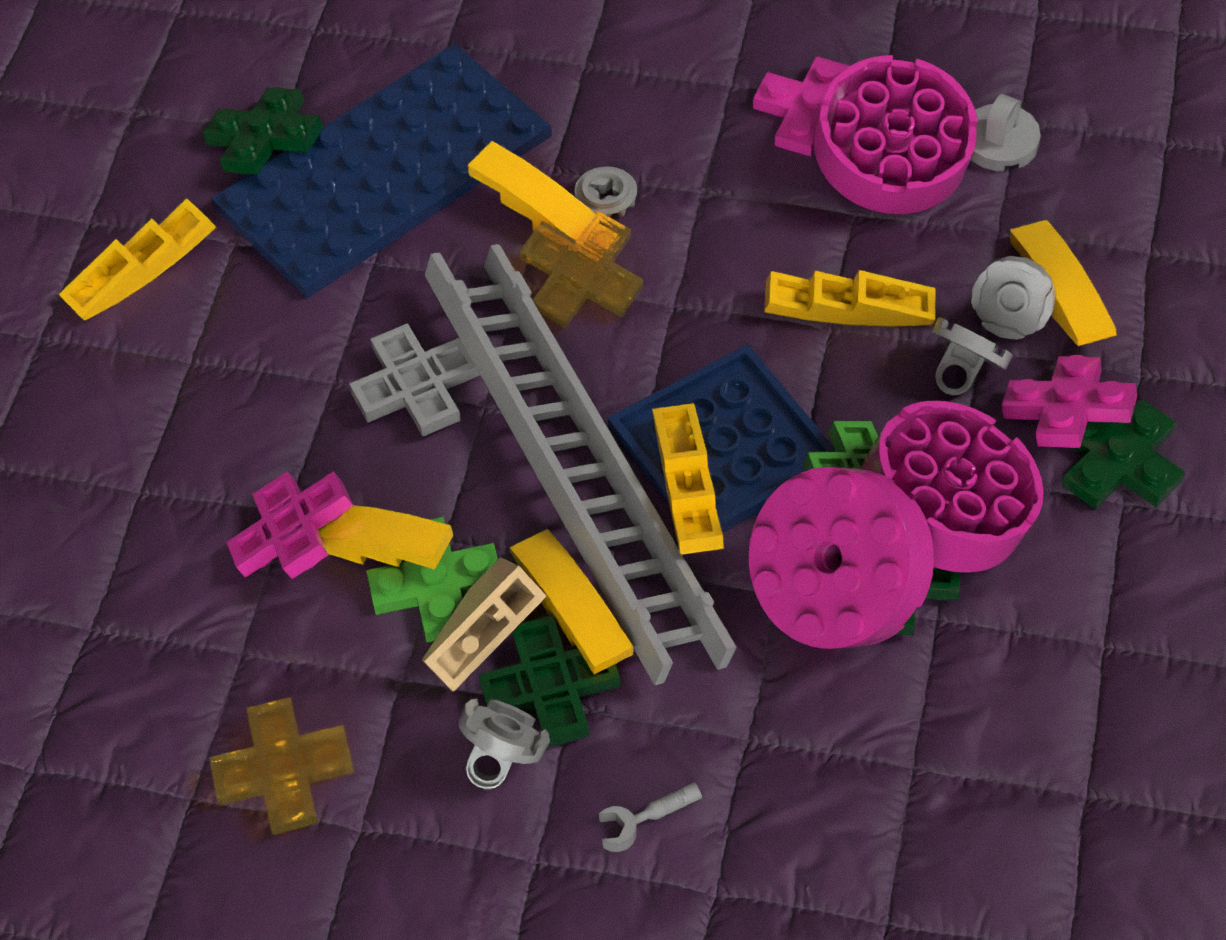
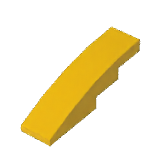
M491 141L468 164L469 176L498 191L502 204L532 220L534 232L596 266L620 241L619 235L561 185L494 141Z
M186 198L161 224L158 225L153 219L149 220L124 246L115 239L58 295L86 321L121 302L153 281L189 253L216 226Z
M1048 220L1010 229V244L1022 257L1041 265L1052 278L1056 298L1055 308L1051 316L1075 344L1081 346L1116 336V327L1098 292L1073 252Z
M815 270L810 280L771 271L766 279L764 312L802 320L844 325L888 327L933 325L935 322L936 288L862 270L857 272L854 279Z
M694 403L652 409L664 480L680 555L724 549L723 533L716 510L715 492L708 469L707 451Z
M353 505L336 520L330 521L318 529L327 553L362 565L367 558L399 567L402 560L434 570L453 537L451 525L410 514Z
M548 529L510 547V552L517 564L547 596L541 602L549 616H554L572 647L575 645L578 647L593 674L633 655V645L607 605L576 562Z

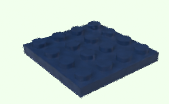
M749 344L608 417V428L669 505L652 409L694 403L707 451L708 469L715 492L716 510L722 533L759 513L767 499L779 486L793 476L804 472L802 463L808 452H836L834 446Z

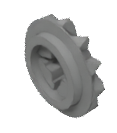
M608 166L598 167L587 171L578 179L574 194L579 201L596 215H604L609 220L612 214L617 213L624 216L628 207H634L637 185L633 177L622 169ZM612 188L613 196L608 195L605 199L601 200L599 194H605Z

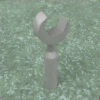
M695 782L688 784L677 791L650 802L644 811L633 815L628 809L621 806L605 808L599 813V821H617L623 829L617 838L602 839L603 848L611 852L627 850L636 839L637 824L647 819L658 820L673 813V811L702 799L699 787Z

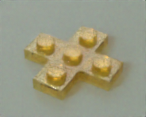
M598 210L576 240L541 221L520 250V258L550 275L533 299L540 314L566 328L586 299L589 298L616 315L623 317L644 286L642 278L614 263L616 257L631 238V229Z
M291 697L246 708L254 747L209 757L219 806L264 795L272 834L318 824L310 783L355 773L344 725L299 736Z

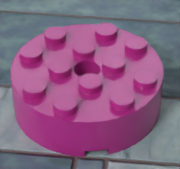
M893 55L864 59L842 71L832 81L824 95L814 132L816 160L828 182L841 195L859 206L886 214H910L924 211L943 202L960 185L976 145L977 115L969 96L953 77L933 64L920 59H916L915 63L893 60Z
M924 401L902 408L897 416L886 423L866 456L861 469L874 471L889 477L896 482L895 485L910 500L916 501L930 529L934 550L933 568L953 572H978L993 568L1005 561L1028 532L1042 507V478L1033 457L1024 444L1017 437L1011 441L1004 433L993 426L997 420L979 410L948 401Z
M822 467L804 471L793 476L779 486L767 499L757 516L752 530L749 546V569L752 585L761 607L770 620L783 633L802 644L822 649L869 646L887 640L904 628L903 625L916 608L922 606L930 588L933 575V541L922 510L915 500H910L895 485L896 482L880 473L865 469ZM842 555V561H838V556Z

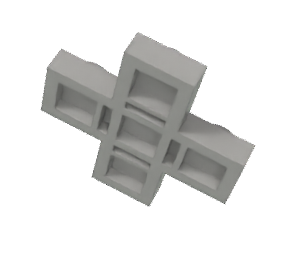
M407 323L370 339L372 349L384 369L349 383L351 394L367 423L404 407L408 410L422 437L461 421L459 410L447 389L478 377L480 374L460 338L424 352Z

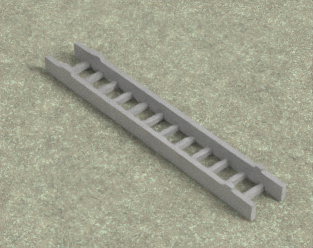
M500 244L490 245L484 268L494 285L467 289L463 280H455L440 253L431 254L425 272L428 283L623 631L633 645L653 684L664 683L673 665V661L665 648L697 640L702 642L717 670L727 668L737 647L714 610L712 597L709 592L704 593L683 555H680L676 543L531 299L532 292L521 273L514 270ZM502 298L510 311L509 314L477 319L471 308V303ZM519 327L527 342L494 348L485 332ZM536 356L544 372L510 377L502 361ZM553 385L561 402L528 407L519 391ZM570 415L579 430L576 433L545 438L536 421ZM587 445L597 463L563 469L554 452ZM605 476L615 492L614 495L581 501L571 483ZM624 508L634 525L633 527L599 533L590 515ZM642 540L653 558L618 566L608 547ZM662 573L672 592L637 600L627 580ZM681 606L692 626L657 634L650 623L651 615L649 613Z

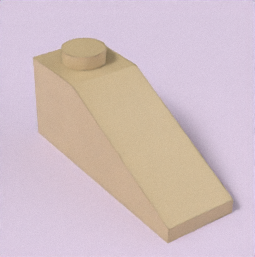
M500 557L468 590L422 658V661L454 692L547 596L519 565Z

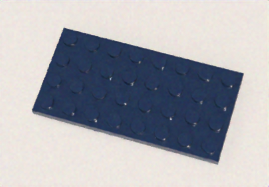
M454 43L325 125L309 152L285 151L267 162L258 175L248 174L211 199L214 209L308 299L482 183L469 176L468 164L491 141L521 157L552 136L551 125Z

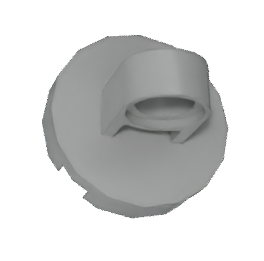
M1001 93L993 104H988L975 110L978 123L976 125V145L970 159L972 162L985 169L1004 171L1005 166L1019 164L1018 168H1021L1035 158L1041 137L1039 124L1030 113L1021 108L1020 100Z
M1008 256L993 261L982 270L972 289L971 304L973 310L976 309L977 315L983 321L981 324L987 331L1000 338L1017 340L1037 330L1039 331L1045 326L1055 308L1056 291L1052 278L1041 265L1028 258Z
M938 317L931 333L950 343L935 374L936 383L941 391L950 396H960L966 393L974 383L984 362L1003 370L1007 369L1013 357L1012 353L1003 349L999 356L995 354V343L957 324H954L950 331L946 329L949 324L948 321ZM951 365L961 366L967 373L966 383L959 389L948 388L943 383V372Z
M471 699L465 704L458 719V724L463 735L474 744L466 766L467 776L474 785L483 789L495 788L505 780L513 762L521 764L537 763L543 757L550 742L549 733L546 729L539 733L532 727L536 719L524 711L498 700L490 699L487 707L478 706V699ZM481 756H492L499 762L501 770L495 775H484L478 770L476 760Z

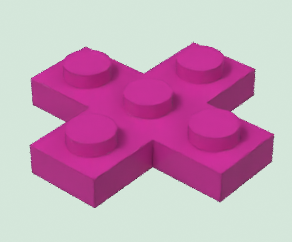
M816 56L803 82L769 72L766 73L753 98V109L784 118L775 135V146L812 156L814 152V132L824 95L832 81L849 65Z
M1081 355L1059 356L1051 381H1034L1031 379L1009 381L1002 403L1003 419L1039 420L1036 430L1038 447L1080 448L1087 422H1131L1137 399L1136 383L1099 382L1102 372L1100 357H1084Z
M286 471L252 494L262 519L226 543L236 568L244 577H247L259 568L265 567L278 556L282 568L293 579L305 570L311 569L320 560L328 556L318 529L330 521L339 518L345 511L353 507V503L343 482L334 471L303 492L300 491L295 479Z

